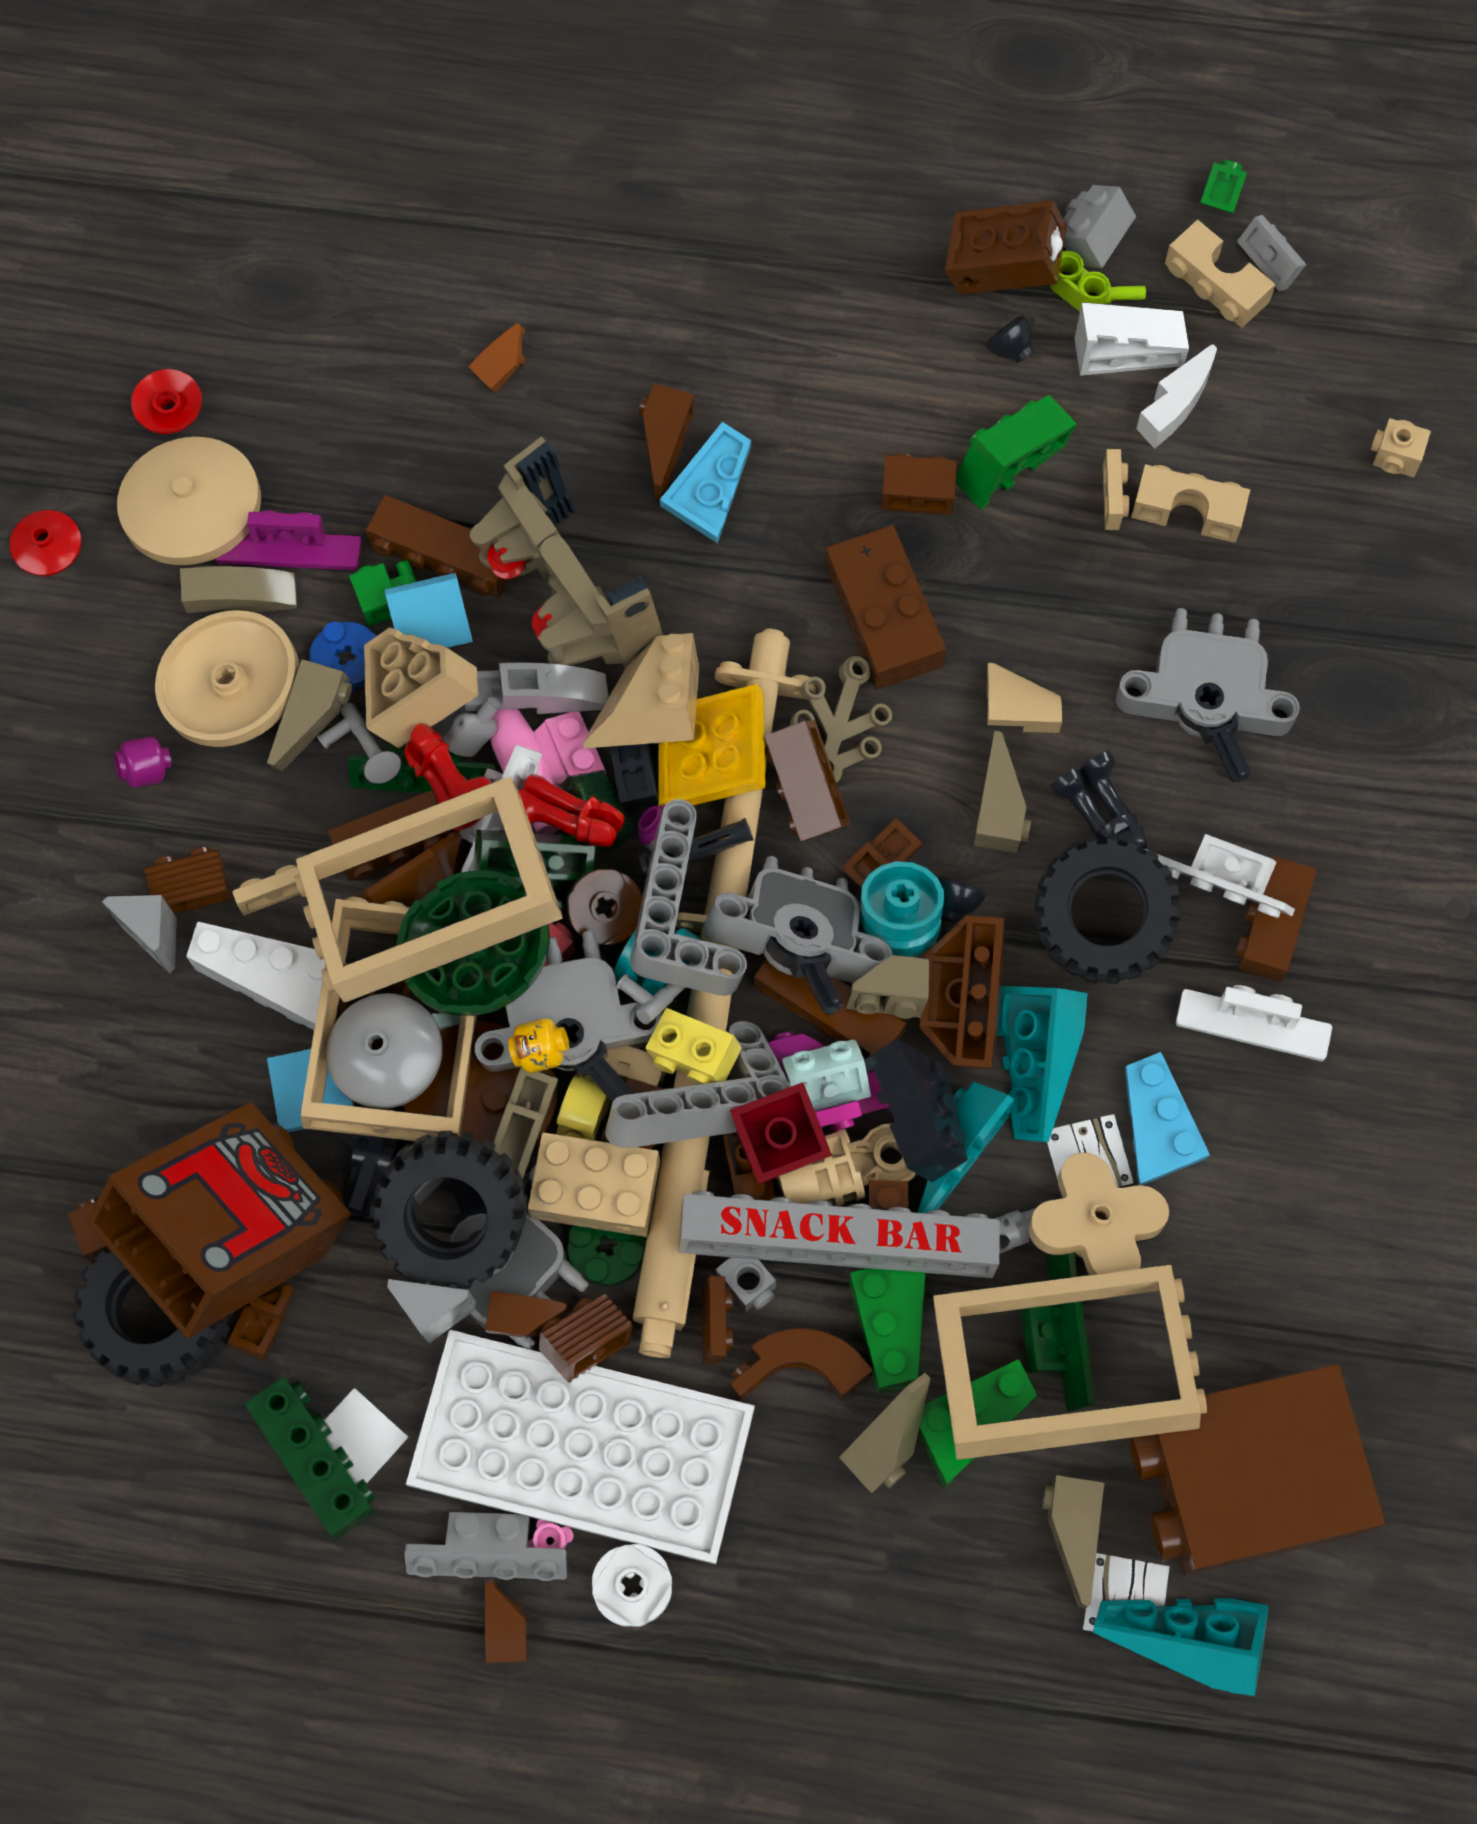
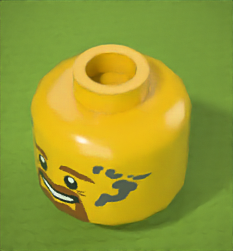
M542 1018L516 1026L513 1036L508 1039V1047L511 1059L516 1067L521 1066L527 1073H535L559 1066L563 1062L564 1051L569 1050V1040L563 1027L557 1028L550 1018Z

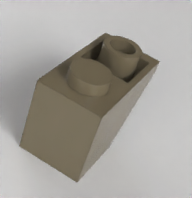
M897 955L889 956L852 984L846 1000V1009L857 1010L863 1014H893L903 1019L921 1018L929 997V959Z

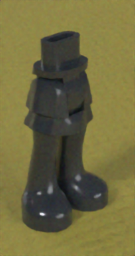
M1110 751L1098 754L1085 763L1080 771L1078 768L1072 769L1050 785L1058 797L1067 799L1078 810L1090 826L1096 840L1106 839L1107 835L1118 836V840L1128 842L1131 839L1139 842L1140 847L1143 849L1148 847L1143 825L1138 824L1136 814L1128 809L1111 782L1109 774L1115 764V760ZM1084 780L1093 789L1113 819L1109 823L1087 792Z

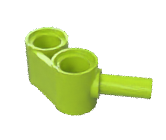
M1073 251L1062 252L1060 272H1069L1072 275H1064L1059 272L1058 284L1050 285L1054 293L1062 297L1079 312L1082 303L1106 305L1111 304V301L1145 300L1146 297L1145 286L1111 287L1109 279L1104 274L1094 271L1088 272L1084 269L1082 258ZM1087 293H1095L1098 296H1090Z

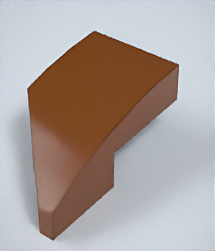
M519 323L513 325L493 341L468 366L494 392H497L519 368V365H524L525 356L522 355V336L525 335V328Z

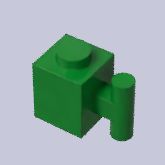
M409 561L399 562L395 566L399 577L391 580L383 563L377 566H364L355 574L349 575L368 627L392 619L385 589L417 582Z

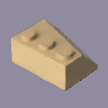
M693 633L656 636L630 662L583 742L584 748L694 740L699 662Z

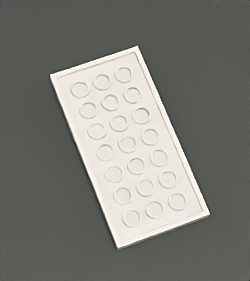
M449 1330L406 1485L633 1544H641L652 1549L716 1565L755 1406L597 1366L586 1370L584 1374H580L577 1379H573L571 1383H568L541 1352Z

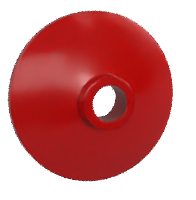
M164 369L147 375L138 383L132 394L131 407L136 420L145 429L158 434H171L187 428L195 421L202 407V394L196 381L188 374L179 370ZM167 405H175L169 410H164Z
M54 510L37 511L26 516L16 525L10 537V552L15 563L23 571L35 576H52L66 570L78 557L82 545L81 534L76 523L66 514ZM48 534L45 540L37 541L40 536Z

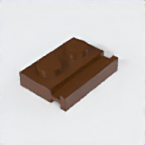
M709 1276L704 1286H702L703 1364H719L726 1357V1351L732 1350V1327H726V1311H731L732 1290L731 1288H725V1276Z

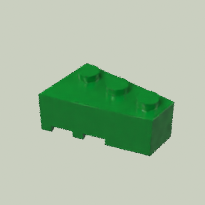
M1019 1359L971 1382L977 1425L1014 1421L1037 1396ZM947 1394L926 1403L918 1436L945 1489L977 1457L956 1460Z

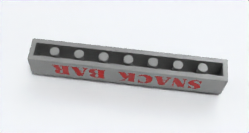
M696 1191L692 1194H684L678 1253L993 1278L999 1266L1000 1220L989 1219L987 1215L978 1213L962 1217L950 1216L948 1212L941 1210L929 1211L926 1214L912 1213L909 1209L903 1207L876 1210L865 1204L839 1207L832 1206L827 1201H813L809 1204L793 1203L791 1199L782 1197L765 1201L754 1200L752 1196L737 1194L728 1198L716 1197L713 1193L707 1191Z

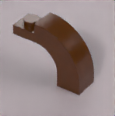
M788 1329L768 1335L751 1346V1352L758 1361L753 1364L748 1360L732 1373L735 1380L730 1383V1388L737 1398L742 1401L777 1372L789 1368H802L819 1375L842 1401L872 1376L873 1370L854 1348L838 1337L813 1329Z

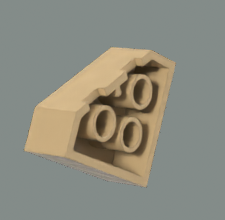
M390 627L364 645L366 729L397 748H400L410 740L411 732L416 725L424 723L432 727L478 696L477 667L445 646L429 643L425 639L411 634H403Z

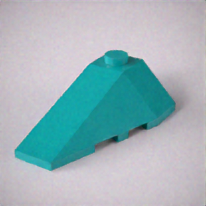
M1002 986L998 1034L1003 1036L1007 1056L1002 1058L1004 1070L1009 1071L1012 1089L1008 1095L1014 1099L1010 1111L1014 1139L1049 1142L1084 1033L1088 993L1060 988Z
M973 1082L967 1091L962 1087L957 1091L954 1099L958 1105L957 1115L960 1128L966 1138L964 1145L968 1160L933 1183L928 1180L917 1213L926 1214L929 1211L939 1210L1008 1119L1014 1102L1011 1096Z
M1214 1598V1605H1192L1190 1599H1177L1176 1605L1156 1606L1151 1600L1101 1601L1093 1633L1213 1689L1255 1697L1269 1605L1232 1598Z

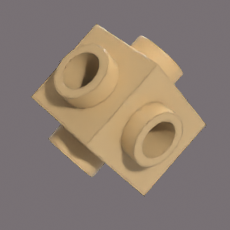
M1389 418L1384 431L1377 430L1371 446V450L1377 452L1373 465L1391 474L1400 473L1414 478L1422 462L1431 431L1417 427L1406 420Z

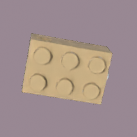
M542 1132L537 1163L530 1172L532 1189L528 1211L531 1218L647 1237L660 1166L659 1151L638 1147L619 1148L611 1143Z

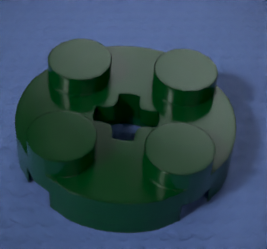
M574 1225L569 1232L568 1254L572 1266L583 1275L585 1280H589L594 1284H600V1286L613 1287L627 1282L637 1273L643 1261L646 1243L644 1236ZM605 1237L609 1241L616 1240L618 1245L613 1247L614 1254L607 1257L605 1252L598 1254L596 1248L600 1246V1240Z

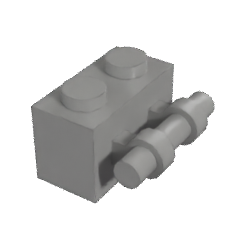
M1092 185L1088 192L1081 191L1076 199L1070 201L1065 209L1066 215L1063 218L1067 225L1064 247L1066 251H1073L1079 254L1083 260L1084 267H1104L1136 218L1120 187Z

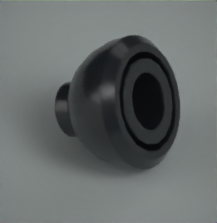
M1018 316L987 341V349L998 357L1005 359L1013 358L1016 363L1026 358L1033 351L1030 346L1032 332L1026 316Z
M942 875L937 877L944 890L942 916L961 921L963 915L975 911L986 897L985 891L980 888Z

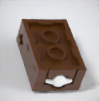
M1054 200L955 212L945 272L959 295L1058 284L1067 225Z

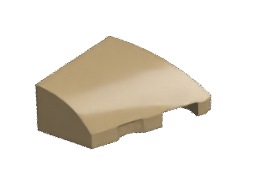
M995 663L987 664V725L1023 726V732H1060L1062 725V703L1059 695Z

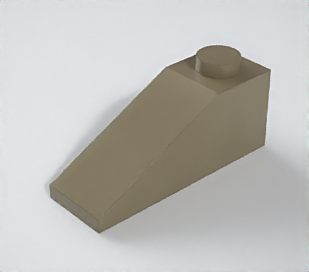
M301 659L267 761L268 765L275 770L283 771L340 713L342 704L346 705L352 692V684L349 683L351 678L343 671Z
M994 731L974 846L1018 853L1020 841H1028L1031 820L1024 819L1026 804L1003 734L1000 731Z
M926 1373L909 1384L839 1457L871 1493L883 1484L890 1489L906 1474L902 1466L913 1456L931 1379Z
M1056 1475L1052 1480V1485L1045 1484L1042 1509L1049 1510L1048 1522L1077 1606L1087 1608L1091 1605L1104 1483Z

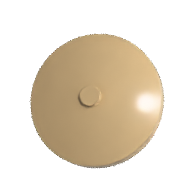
M185 437L163 443L151 449L134 463L121 483L117 498V511L126 536L141 553L165 564L194 565L224 555L249 533L247 526L249 512L260 511L261 490L252 465L236 448L213 438Z
M240 610L212 614L187 627L172 641L159 663L155 679L157 703L169 724L181 736L194 743L212 747L241 744L261 735L283 716L299 668V659L288 636L271 619L254 612Z

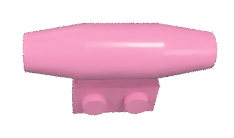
M519 709L498 710L492 717L497 723V732L490 740L503 773L515 746L520 745L542 753L536 775L546 778L555 786L570 787L572 789L604 779L606 771L596 748H584L583 742L589 732L580 712H569L546 719L534 732ZM533 822L531 824L536 833L553 834L560 830L542 822Z

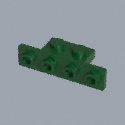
M389 743L387 751L394 752L399 756L401 768L395 777L384 783H372L366 779L364 767L369 760L368 756H349V781L352 788L419 793L433 790L424 776L416 778L414 767H410L404 753L407 743L400 748ZM449 751L456 768L468 780L484 777L487 769L496 771L494 764L462 762L464 756L456 755Z
M1075 1253L1051 1254L1047 1256L1049 1281L1079 1276ZM1083 1302L1020 1309L1028 1372H1062L1068 1411H1077L1093 1406L1095 1404V1384L1091 1376L1090 1347L1086 1339Z

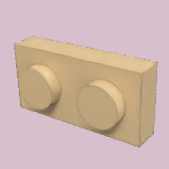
M1107 449L1103 463L1105 530H1119L1122 518L1128 517L1129 496L1123 495L1122 484H1127L1128 464L1122 463L1121 449Z
M284 866L278 869L273 876L262 880L259 878L250 879L242 883L240 888L233 890L232 893L243 916L299 895L300 892L294 876L300 874L298 866Z

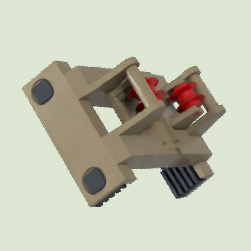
M541 436L503 465L506 474L498 487L502 499L471 529L470 538L473 544L479 547V559L482 565L491 568L497 577L512 579L538 569L543 580L546 579L548 581L553 596L534 613L532 627L544 649L549 652V664L571 666L601 657L606 664L621 663L626 668L656 636H663L651 593L642 577L639 576L637 577L638 583L631 580L630 587L625 583L622 585L624 590L620 591L619 587L615 588V595L611 591L607 592L611 603L610 606L601 587L594 586L574 553L556 529L555 521L557 520L561 524L563 522L562 516L567 519L569 517L568 511L573 514L575 509L561 477L556 453Z

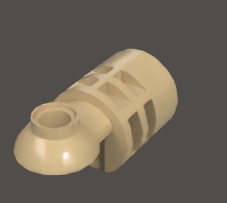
M881 1124L870 1130L863 1140L850 1143L845 1128L837 1130L836 1133L826 1135L825 1138L832 1153L831 1157L779 1176L776 1179L782 1198L791 1199L793 1203L809 1204L813 1201H827L832 1206L844 1205V1202L856 1199L858 1201L864 1199V1187L868 1186L869 1180L908 1181L916 1173L907 1169L903 1157L896 1164H887L882 1160L880 1154L884 1150L889 1148L896 1149L898 1152L900 1150L889 1126L891 1124Z

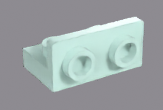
M854 1039L838 1041L830 1046L811 1051H800L782 1059L790 1087L803 1082L815 1111L871 1097L864 1058L857 1041Z

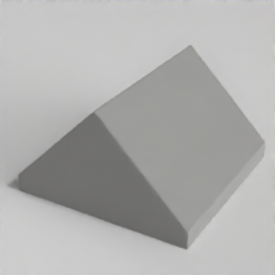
M162 895L109 896L102 901L119 926L170 974L175 969L177 918Z
M388 1280V1289L418 1331L429 1343L473 1312L476 1307V1301L469 1290Z

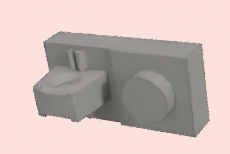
M1263 215L1256 216L1237 241L1266 277L1276 284L1275 287L1278 291L1288 289L1306 266L1305 262L1288 244L1285 236H1282L1276 229V226L1270 224Z

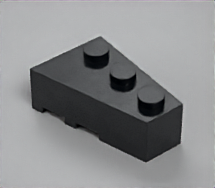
M898 1038L864 1060L866 1071L869 1073L873 1071L881 1087V1090L876 1093L880 1104L888 1103L895 1120L889 1126L907 1169L933 1183L968 1160L964 1145L966 1138L960 1128L957 1115L958 1105L951 1090V1075L942 1062H936Z

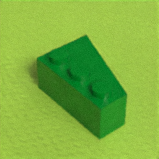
M1050 395L1037 402L1034 400L1029 401L1016 414L1012 416L1006 414L995 426L987 430L982 428L971 437L969 441L971 446L956 475V484L980 510H983L990 504L989 499L992 493L1000 487H1003L1006 491L1015 485L1013 477L1026 468L1034 471L1063 449L1077 423Z
M871 1268L850 1272L849 1284L869 1363L873 1370L872 1374L877 1394L904 1389L915 1381L919 1374L925 1273Z

